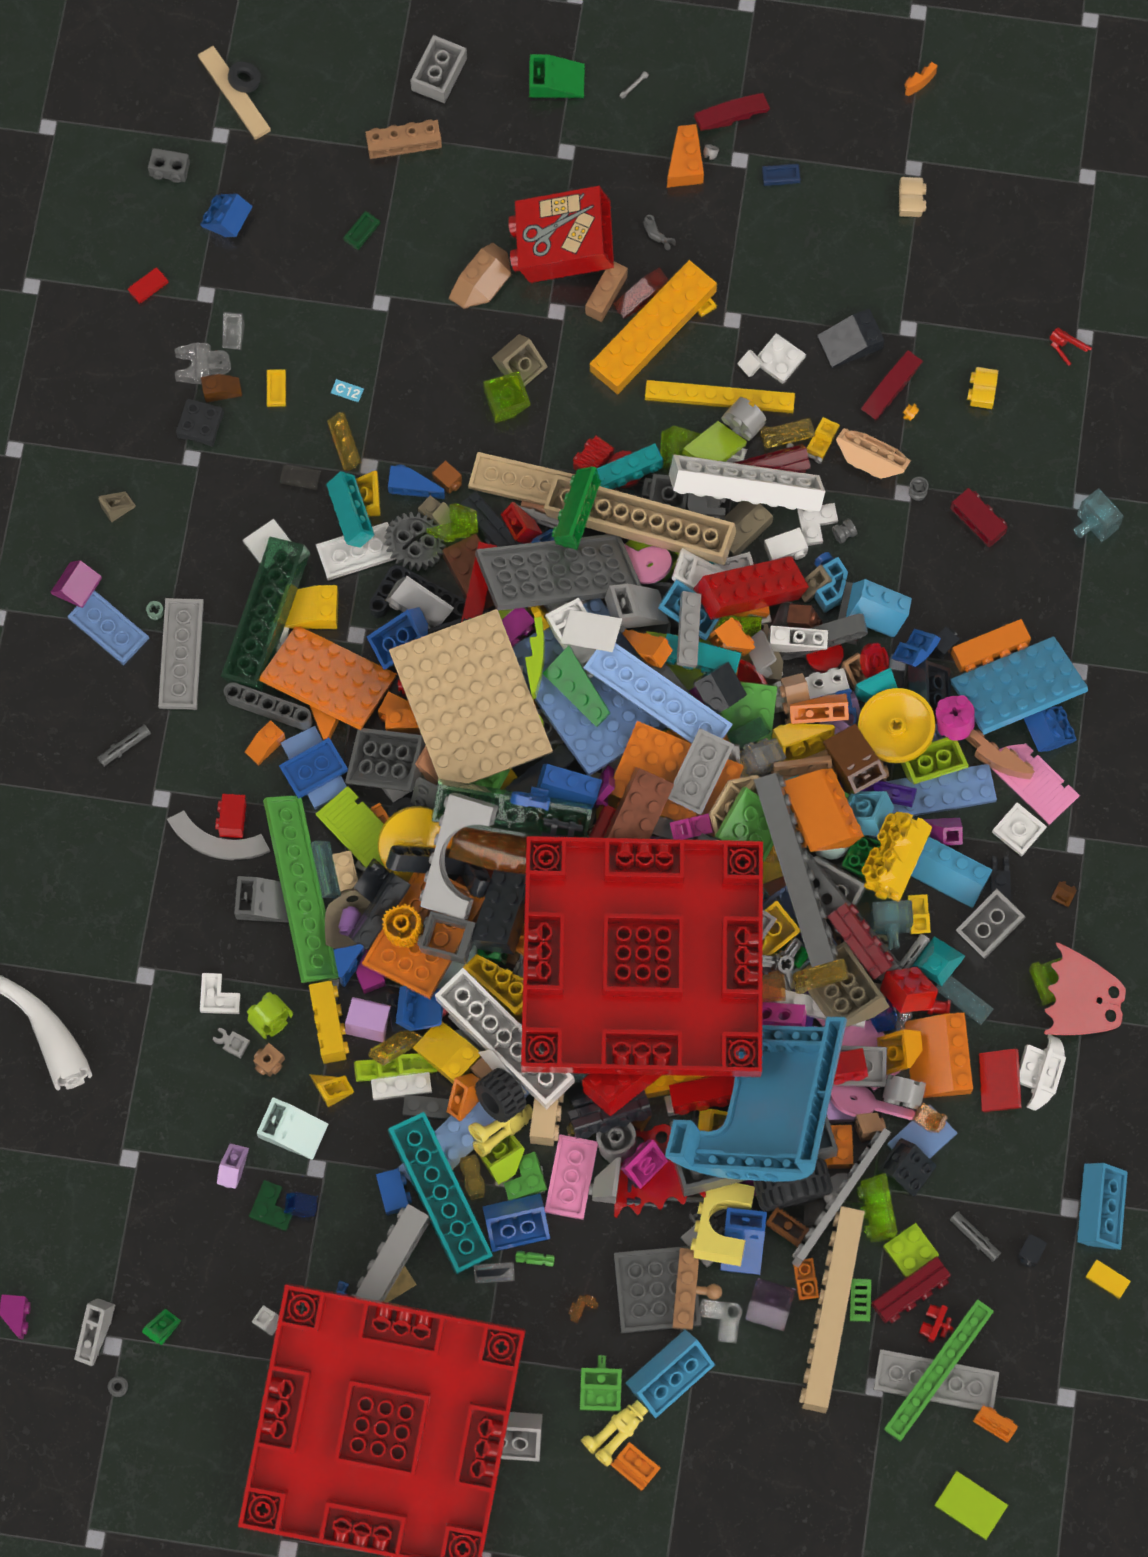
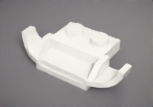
M1048 1035V1046L1044 1050L1031 1045H1025L1019 1065L1020 1084L1031 1088V1093H1033L1026 1107L1034 1111L1046 1104L1056 1093L1066 1060L1061 1040L1052 1035Z

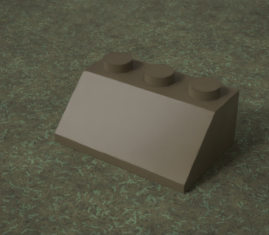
M741 501L725 516V521L735 523L736 534L728 557L739 555L772 524L773 515L760 503L752 504L749 501Z

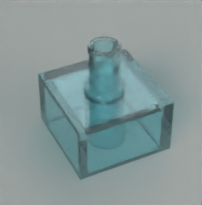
M1098 488L1081 502L1077 516L1083 522L1074 528V532L1079 538H1082L1091 530L1103 542L1119 529L1124 515Z
M912 900L872 902L870 910L871 928L876 934H887L888 949H893V941L894 949L900 948L899 933L911 932L913 926Z

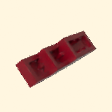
M760 93L707 108L695 113L694 118L700 131L731 126L734 121L749 119L753 114L768 112L770 107L764 94Z
M908 350L875 389L861 409L877 420L897 394L903 390L923 361Z

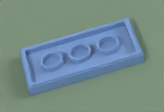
M95 590L83 608L77 606L67 616L69 620L122 665L149 639L147 634Z
M313 726L281 742V745L288 759H291L323 740L316 727ZM339 776L307 795L314 809H317L329 803L347 786L342 777Z

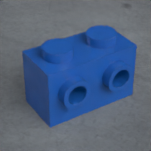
M399 1168L376 1174L387 1216L399 1213L402 1207L406 1208L408 1204L412 1203L410 1193H405L403 1186L407 1184L405 1174H400Z

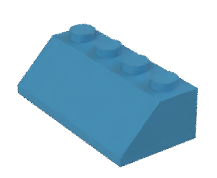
M928 837L911 877L973 908L991 875L992 869Z
M1105 1163L1084 1164L1077 1242L1092 1247L1121 1250L1127 1171Z
M684 1330L633 1375L626 1384L653 1417L657 1418L714 1367L715 1364L698 1340L688 1331Z

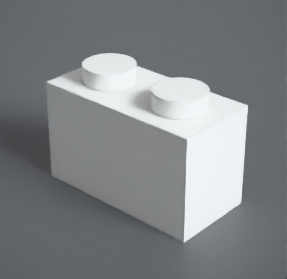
M800 528L764 541V548L770 561L789 556L798 560L803 558L808 551V546Z

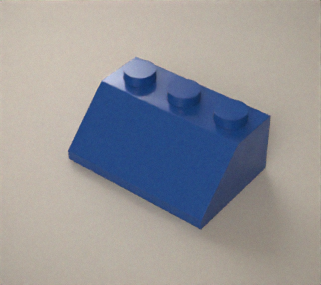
M420 607L408 609L367 636L384 670L394 664L389 649L428 635V622Z
M543 764L537 787L549 789V807L588 818L597 800L602 780L553 765Z
M541 1194L482 1206L492 1252L550 1239Z

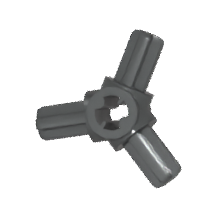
M795 937L784 951L780 950L779 953H773L771 956L763 955V967H770V970L776 971V974L781 977L785 990L788 991L796 987L791 973L795 961L793 957L802 946V942Z

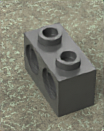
M153 148L148 166L150 176L156 179H170L173 182H186L190 166L189 155ZM160 163L164 164V165L161 166V167H157V166H156L157 164H160ZM175 167H182L179 170H174Z

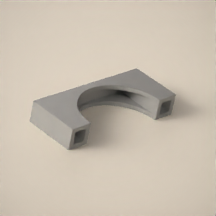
M452 793L444 801L445 813L439 820L441 828L434 840L436 847L429 859L431 866L430 870L425 874L424 882H426L425 889L420 893L419 900L421 901L420 907L465 920L470 916L474 899L462 894L450 881L445 868V852L449 841L460 829L469 825H494L498 806L458 793Z

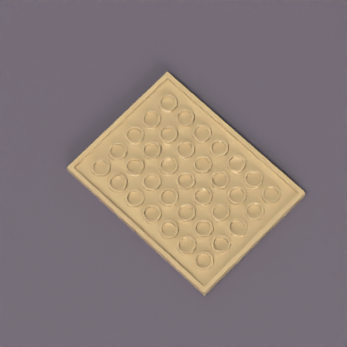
M497 609L389 649L444 792L453 791L553 753Z

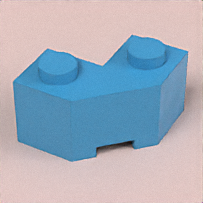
M839 557L823 565L832 582L819 588L815 593L814 598L824 613L841 603L848 571Z

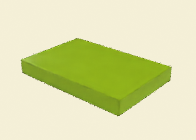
M717 421L684 447L682 453L687 457L726 462L746 446L747 441Z
M957 1471L935 1504V1507L985 1540L1008 1506Z

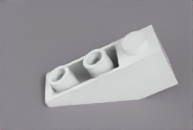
M771 626L769 629L768 641L775 652L827 650L828 630Z

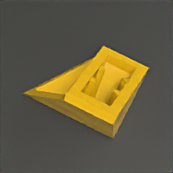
M309 1074L327 1107L354 1093L346 1076L334 1077Z

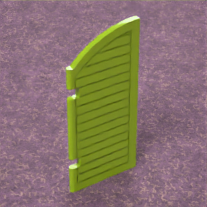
M347 786L315 815L365 868H367L373 858L383 865L378 852V838L384 823L363 801L357 804L355 801L359 797Z

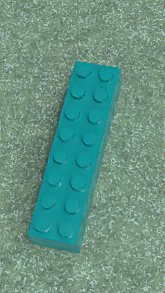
M425 1112L388 1128L392 1142L427 1215H429L431 1224L455 1274L491 1258L493 1254Z

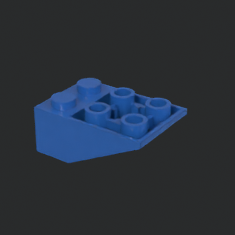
M727 1207L724 1236L745 1240L741 1266L721 1263L720 1271L760 1275L767 1212Z

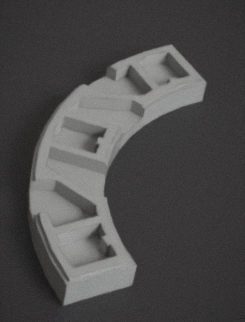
M185 811L167 819L172 829L185 843L198 852L210 857L223 860L252 859L270 852L262 834L248 839L227 840L217 838L202 831L189 819Z

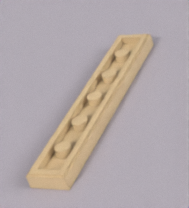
M214 46L198 54V58L253 138L256 140L270 132V127L248 95L235 90L229 84L228 72L230 69Z

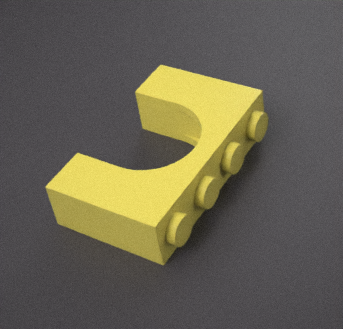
M735 1183L705 1191L706 1197H704V1202H700L698 1214H701L700 1221L696 1220L694 1232H698L697 1239L693 1238L691 1250H694V1258L741 1266L745 1240L725 1237L716 1233L712 1229L709 1219L715 1212L727 1209V1207L751 1210L755 1192L754 1186Z

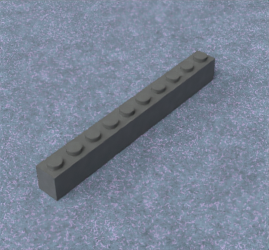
M779 772L754 779L811 967L834 961L838 955L837 947L831 942L832 931L829 925L826 926L824 920L827 917L823 906L820 907L818 900L821 899L818 888L814 887L813 880H815L813 870L808 868L807 862L809 857L807 851H803L801 845L803 837L800 831L797 832L795 826L797 818L795 813H791L789 807L792 805L789 794H785V779L783 775L780 776Z

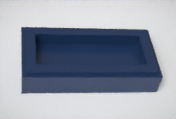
M799 164L762 167L764 186L800 183Z

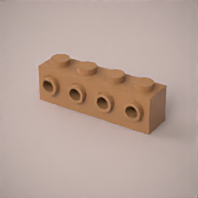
M426 120L416 124L407 123L403 126L392 125L384 129L374 128L366 131L370 159L442 148L438 120Z

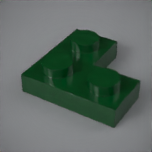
M264 1180L249 1218L286 1232L294 1213L276 1206L283 1188Z

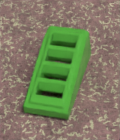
M852 1279L850 1288V1321L870 1322L871 1280ZM855 1286H866V1290L855 1289ZM855 1294L866 1295V1298H855ZM855 1303H866V1306H855ZM854 1311H866V1315L854 1314Z

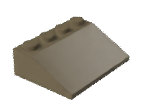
M845 941L837 946L838 955L836 960L815 967H811L810 964L796 974L826 1018L846 1017V1027L874 1018L890 1007Z

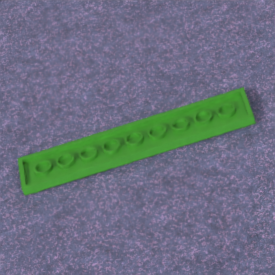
M297 796L266 797L263 802L301 983L337 980L339 976L334 949L326 946L325 943L326 911L302 798L298 799Z

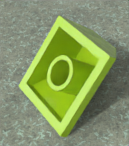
M510 1135L498 1143L486 1156L479 1157L499 1185L508 1181L516 1174L524 1148L514 1135Z

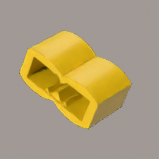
M976 367L975 372H971L970 383H973V388L969 389L967 400H971L970 406L992 409L998 370Z

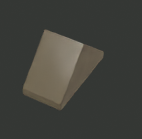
M126 491L103 495L98 498L101 508L111 522L136 506Z

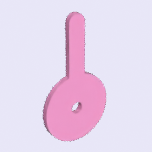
M624 544L640 584L658 582L670 572L673 561L666 549L650 546L636 551Z
M833 1086L831 1102L838 1110L847 1115L856 1117L858 1114L872 1113L875 1110L908 1120H913L916 1116L915 1111L912 1109L876 1100L873 1093L866 1087Z

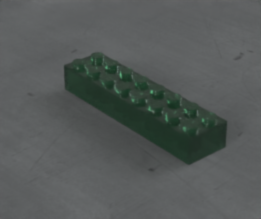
M269 537L221 677L227 683H237L262 692L265 683L260 681V676L276 653L310 555V551L305 545Z
M438 779L431 814L432 822L439 823L441 816L444 815L446 809L444 801L449 794L458 793L498 806L494 825L466 826L468 828L522 837H541L542 831L550 832V827L543 826L544 818H558V821H575L576 824L583 825L582 833L574 831V837L587 838L592 814L591 804L550 797L549 810L511 803L510 799L513 791L444 779ZM559 828L556 831L557 834L567 835L568 830Z

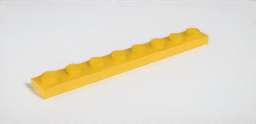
M647 380L645 400L728 408L739 397H743L750 401L749 405L752 407L756 405L762 411L793 413L795 393Z

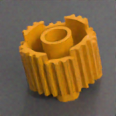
M406 904L400 907L397 905L396 908L393 907L392 910L385 911L386 914L383 915L382 921L384 923L382 925L388 940L395 944V946L413 947L417 943L420 934L423 933L422 929H424L418 912L415 911L414 907L407 906Z

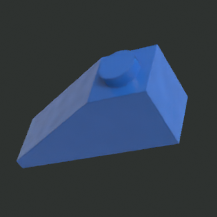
M400 464L390 467L388 482L390 494L429 497L431 495L433 498L445 499V492L442 487L411 468Z

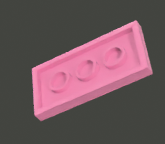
M559 1134L545 1213L584 1220L598 1147L597 1141L582 1138L576 1139V1137Z

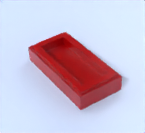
M156 267L130 286L128 292L141 304L169 282Z

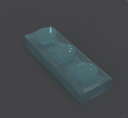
M314 841L311 843L322 898H338L341 896L330 842Z
M951 975L942 986L939 984L936 986L941 995L951 1000L955 1006L980 1025L983 1024L993 1011L991 1006Z

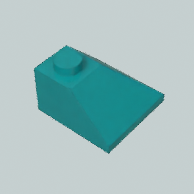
M891 668L857 683L854 692L857 700L867 702L881 691L898 688Z
M933 937L911 967H918L927 978L942 986L965 958V955L938 938Z

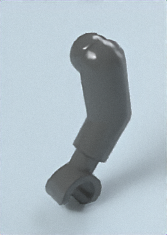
M646 215L643 223L648 236L659 243H664L666 250L670 249V244L675 246V239L666 238L665 235L658 231L654 217Z

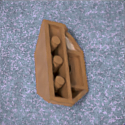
M494 243L482 248L459 276L449 299L463 309L490 302L511 276L508 253Z

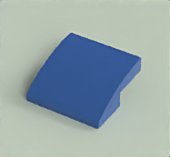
M914 629L907 643H899L891 659L916 667L933 652L941 638L934 634Z

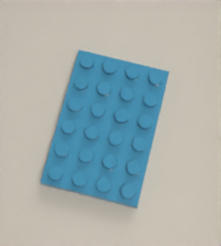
M1054 636L951 679V684L959 696H966L972 703L975 712V722L983 735L1088 692V686Z

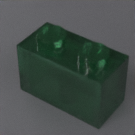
M761 714L729 731L727 737L732 744H739L740 749L770 734L771 730Z

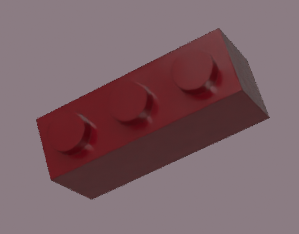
M968 488L952 502L951 510L990 548L1006 534L1007 524L1003 518H998L994 514L990 505H985L980 500L981 498L977 492H972Z

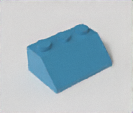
M676 579L664 595L658 609L679 622L681 592H696ZM702 603L700 607L699 637L706 641L720 618L711 620Z
M864 579L852 584L846 617L863 614L867 628L893 638L909 615L912 598Z

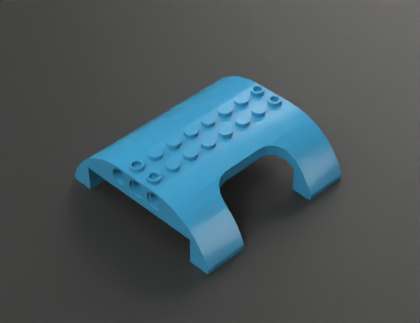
M827 1017L825 1027L762 1025L761 1077H735L726 1120L717 1130L701 1131L691 1120H673L665 1157L690 1170L727 1179L783 1182L800 1180L811 1175L815 1170L847 1023L846 1017ZM739 1052L740 1059L744 1058V1052Z

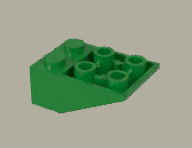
M530 54V97L584 98L585 64L552 55Z
M864 835V837L851 845L842 863V867L866 881L865 875L862 874V868L871 849L882 846L881 842Z

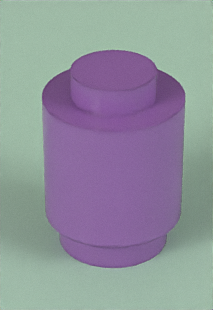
M348 906L347 909H343L338 926L340 934L348 936L352 929H355L354 926L362 915L358 908Z

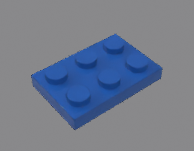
M330 738L323 740L279 765L298 799L348 772L347 766Z

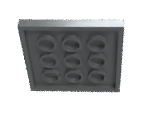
M691 1246L614 1253L621 1333L674 1329L673 1317L680 1248L691 1249ZM696 1294L693 1327L701 1326L698 1294Z

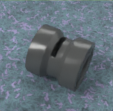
M923 477L913 478L910 482L909 496L916 501L923 500L927 495L928 481Z
M849 518L844 520L842 525L832 527L833 535L840 544L844 543L848 537H854L858 534L856 527Z

